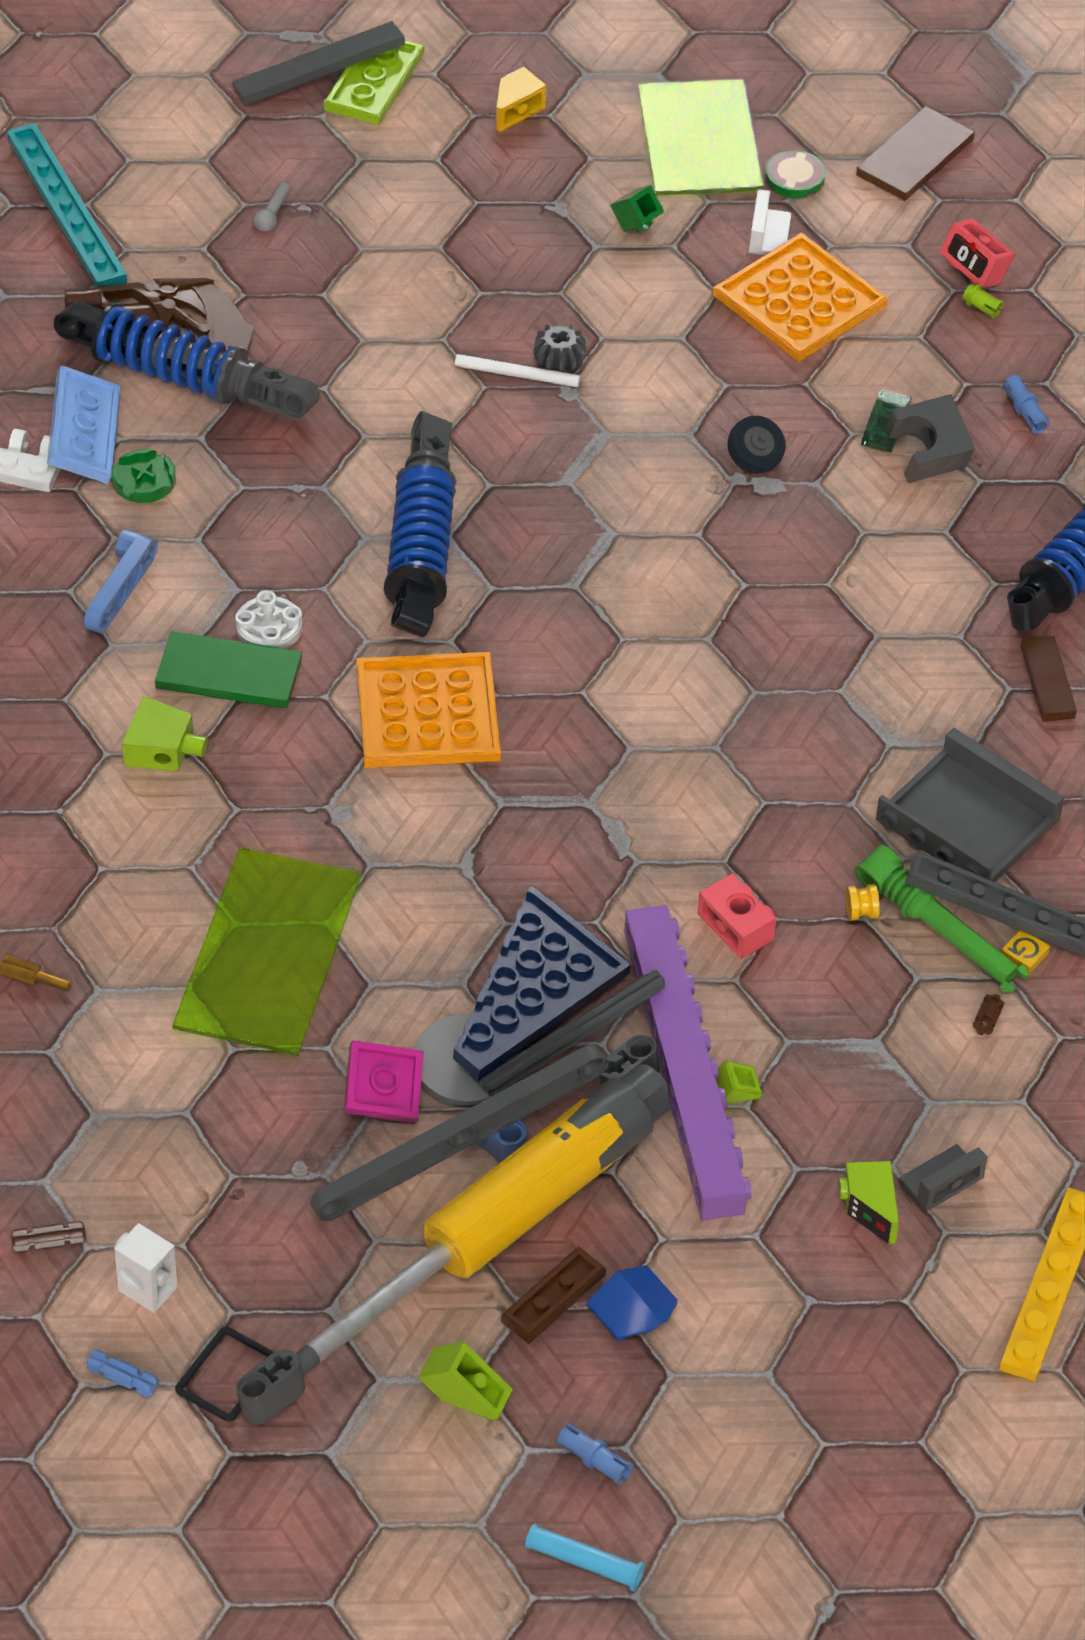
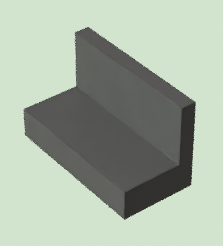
M956 1144L899 1177V1182L927 1212L983 1179L988 1157L979 1147L966 1154Z

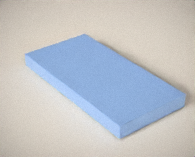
M62 365L60 366L56 376L47 464L108 484L112 477L111 469L114 458L120 385Z

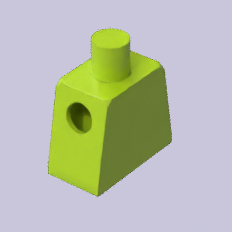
M143 696L122 742L123 764L127 767L176 771L180 769L186 754L199 757L205 756L208 747V737L193 734V718L190 713Z

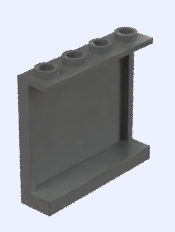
M953 728L945 736L944 749L890 800L883 795L879 797L876 820L886 829L899 834L908 840L911 845L922 849L929 855L996 882L1060 820L1064 797L956 728Z

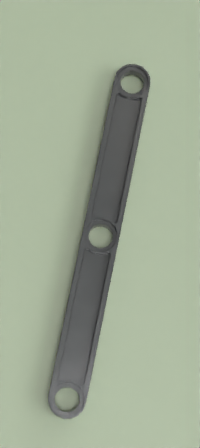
M590 1044L320 1188L311 1197L310 1204L320 1220L331 1221L596 1079L607 1070L609 1060L598 1045Z

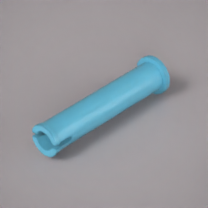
M536 1524L532 1525L526 1538L525 1548L533 1549L630 1586V1591L632 1592L637 1590L645 1570V1562L640 1561L639 1564L546 1530Z

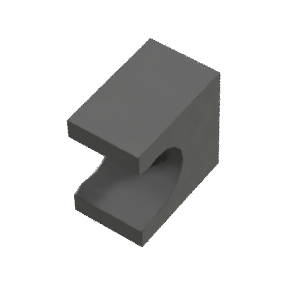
M952 394L893 409L884 428L888 438L912 435L923 441L927 447L926 451L916 452L912 456L904 472L908 483L965 468L975 451L974 444Z

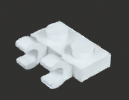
M15 428L12 431L8 449L0 448V482L50 493L61 468L47 464L50 436L45 435L43 437L38 456L27 454L26 451L29 443L24 441L27 431Z

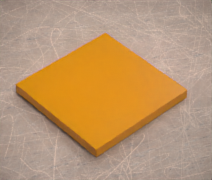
M802 232L713 287L714 297L798 362L886 307L888 298Z
M490 652L356 658L364 768L501 761Z

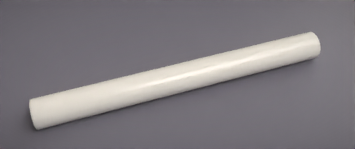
M457 354L455 359L456 367L579 388L581 375Z

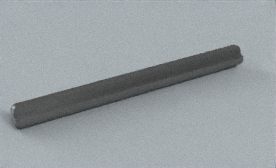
M657 970L650 971L488 1073L481 1079L484 1090L490 1096L499 1093L664 989L665 980Z

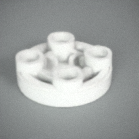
M261 591L257 594L256 598L246 602L236 613V634L239 640L244 643L287 649L299 639L302 633V611L289 600L276 597V594L272 591Z

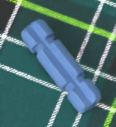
M94 1349L86 1362L89 1371L98 1375L105 1373V1378L131 1390L135 1387L137 1388V1393L146 1397L153 1396L157 1390L159 1378L156 1375L144 1371L142 1374L140 1373L141 1368L114 1356L110 1359L108 1358V1353L99 1349Z

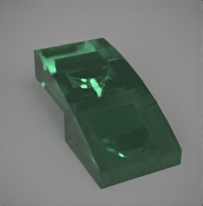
M881 389L865 428L861 445L892 453L899 437L888 438L884 428L893 409L910 405L912 397Z

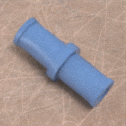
M1019 375L1008 377L1006 379L1007 383L1003 382L1002 387L1014 402L1013 408L1016 413L1024 417L1034 434L1046 430V426L1050 425V421L1038 406L1039 400L1035 394L1028 391Z
M568 1423L567 1427L564 1426L557 1437V1444L581 1458L584 1466L589 1469L596 1468L618 1485L623 1484V1480L626 1481L632 1472L633 1464L609 1450L606 1442L600 1438L594 1440L572 1423Z

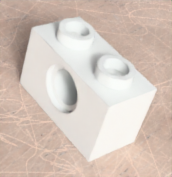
M138 1223L129 1234L124 1233L118 1239L114 1248L118 1291L155 1313L178 1288L175 1245Z

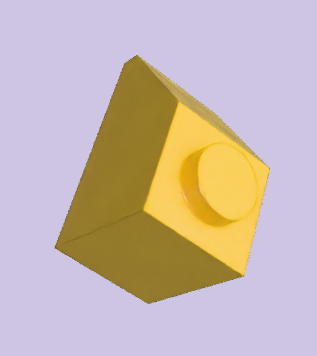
M525 67L506 75L500 80L496 106V130L499 132L546 108V84Z

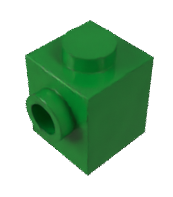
M651 185L633 190L610 204L624 232L636 228L637 232L645 230L654 224L652 221L654 218L665 212Z

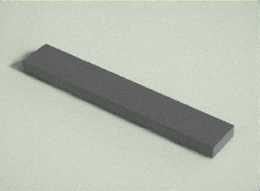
M390 21L232 81L233 90L244 105H248L406 44L405 36L394 22Z
M917 850L905 881L906 884L1085 957V919Z

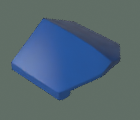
M647 1265L617 1271L587 1301L586 1306L617 1341H623L628 1336L651 1332L667 1322L676 1308L678 1300Z

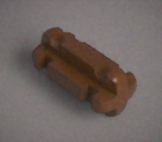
M987 994L981 1003L975 1017L976 1020L973 1022V1028L977 1030L979 1035H990L996 1026L1002 1011L1001 1009L1004 1007V1002L998 994Z

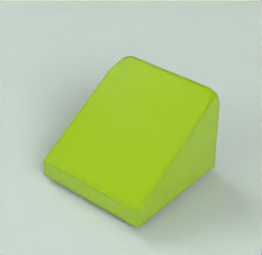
M725 1060L718 1067L719 1078L716 1080L718 1088H724L727 1104L760 1099L763 1096L754 1066Z

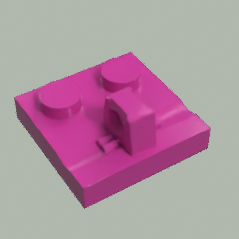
M352 1040L349 1046L343 1113L415 1124L419 1115L424 1051Z

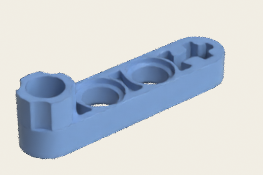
M129 530L121 532L115 547V555L120 557L121 560L87 608L84 617V627L100 634L107 630L152 564L158 548L156 539Z

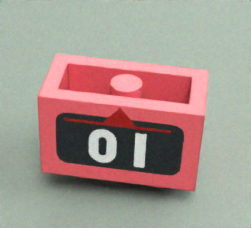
M973 218L955 222L939 252L948 260L952 267L964 273L972 284H980L982 289L1001 284L1015 256V253Z

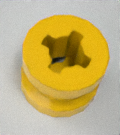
M869 884L863 889H858L855 886L846 887L845 903L849 921H857L863 916H867L869 919L879 918V895L875 884Z

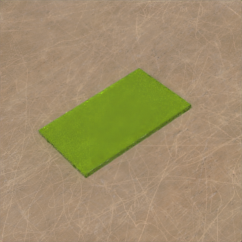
M744 79L638 84L656 196L756 192L758 189L763 190V181Z

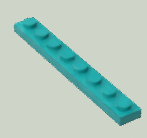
M32 123L8 130V142L95 287L127 283L125 270L37 125Z

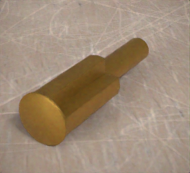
M9 954L4 956L0 965V974L34 986L37 981L64 991H69L72 986L71 981L40 971L41 965Z

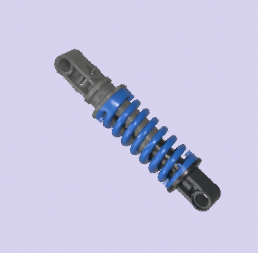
M75 301L54 318L53 324L57 334L64 339L91 347L92 356L95 360L101 362L113 361L117 366H128L134 372L140 373L143 371L148 377H159L161 381L166 383L174 382L180 388L188 387L194 393L200 394L204 392L208 398L217 400L223 405L231 403L234 398H238L244 404L252 403L260 408L298 419L319 401L320 393L313 382L289 375L276 368L266 367L260 361L248 360L247 351L244 347L229 345L226 351V346L222 341H215L211 345V341L207 336L202 335L196 339L194 332L186 330L181 334L179 327L175 325H170L166 329L163 321L155 320L151 323L147 315H140L135 319V314L132 310L123 308L117 303H111L102 310L84 302Z
M424 411L418 413L413 423L410 456L405 462V467L401 468L396 475V501L391 531L392 539L390 541L387 576L384 581V593L387 599L394 604L391 626L422 638L427 635L434 618L433 609L445 600L447 594L445 575L447 573L449 557L448 548L450 546L449 536L451 534L450 524L452 522L453 498L456 493L455 485L457 482L454 474L450 472V463L448 461L452 422Z
M1085 506L1044 546L1043 550L1021 567L1019 572L1020 583L1007 595L1011 624L1014 629L1018 631L1035 629L1050 612L1062 613L1068 610L1078 597V594L1085 590Z

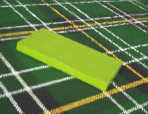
M405 40L406 44L346 67L324 101V110L380 125L423 56L424 45Z

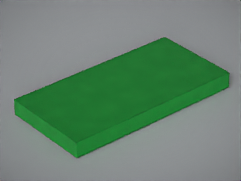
M171 631L155 678V688L287 709L302 661V651Z

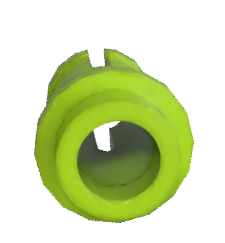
M970 284L962 297L968 307L973 305L993 319L1001 312L997 308H1003L1004 305L1002 300L982 290L980 284Z

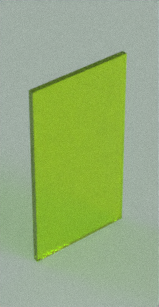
M239 847L172 1024L173 1029L299 1056L360 883L361 872Z

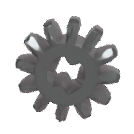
M559 322L556 327L546 325L544 331H538L535 337V344H533L534 358L537 359L538 367H546L547 370L559 372L567 370L574 373L576 367L582 366L587 351V343H585L581 330H573L572 324L566 327L561 326Z

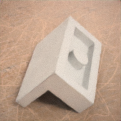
M758 189L748 253L766 255L787 242L791 213L768 209L770 191Z

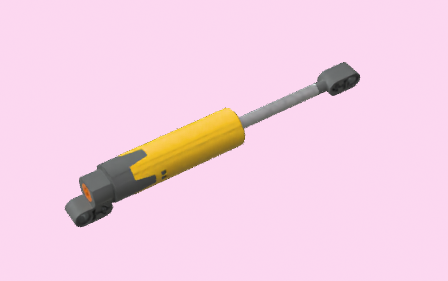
M646 1035L634 1036L607 1056L609 1066L599 1076L601 1086L581 1099L423 1223V1237L428 1247L426 1252L295 1353L291 1350L276 1351L241 1377L237 1382L236 1390L243 1418L251 1424H263L274 1418L304 1393V1375L443 1267L456 1277L468 1279L653 1132V1122L670 1110L667 1082L660 1074L656 1041Z

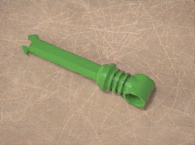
M879 845L855 867V875L864 887L869 884H875L878 893H884L887 899H890L893 904H897L902 917L922 919L1001 984L999 987L1001 992L1013 993L1015 991V987L1009 982L1016 974L1024 980L1028 979L1026 965L1022 964L1018 967L938 902L935 895L906 884L905 881L909 870L904 869L901 859L889 847Z

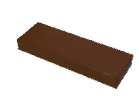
M1055 636L1022 639L1021 650L1042 722L1075 719L1077 710Z
M578 1246L501 1315V1323L526 1343L530 1344L606 1275V1267Z

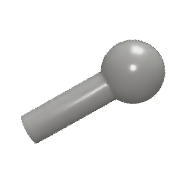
M280 182L267 207L255 213L253 224L256 229L270 231L277 226L276 214L291 189L287 183Z

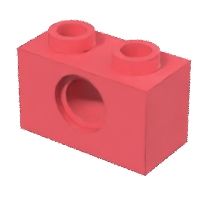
M733 873L699 892L697 914L740 959L774 940L776 927L774 912L769 906L763 905L754 896L749 885L742 883Z

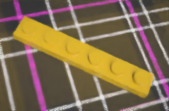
M1070 1187L1067 1188L1002 1357L1000 1371L1036 1383L1085 1252V1192Z

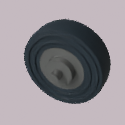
M754 415L743 418L732 428L727 446L732 460L741 469L750 473L760 474L772 470L781 461L785 453L786 442L781 429L772 420Z

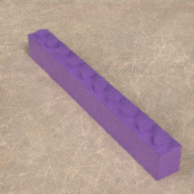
M668 905L626 910L624 933L637 980L652 970H657L665 980V988L644 1000L643 1005L652 1038L656 1041L659 1065L662 1076L667 1082L669 1102L701 1221L744 1215L746 1199H751V1185L749 1178L742 1177L740 1170L743 1168L742 1152L740 1147H734L732 1141L735 1138L734 1123L731 1117L726 1118L724 1109L727 1108L724 1088H718L716 1080L719 1078L717 1062L715 1058H709L708 1051L711 1049L710 1037L707 1030L701 1029L700 1023L703 1021L702 1008L699 1001L694 1002L692 995L695 994L694 979L691 973L686 974L685 971L687 955L684 945L679 946L677 939H679L678 921L676 918H671Z

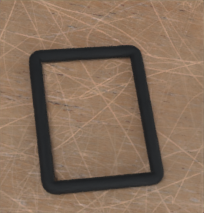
M222 1327L176 1384L175 1391L181 1397L225 1421H233L241 1412L239 1402L228 1414L183 1388L225 1334L267 1357L273 1354L274 1351L230 1327Z

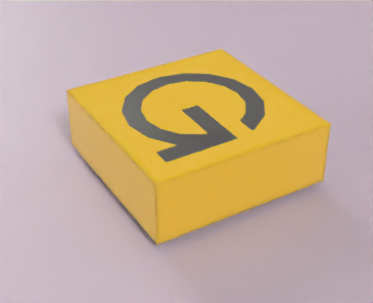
M1020 930L1001 949V953L1018 967L1022 964L1026 965L1028 975L1032 973L1050 952L1048 944Z

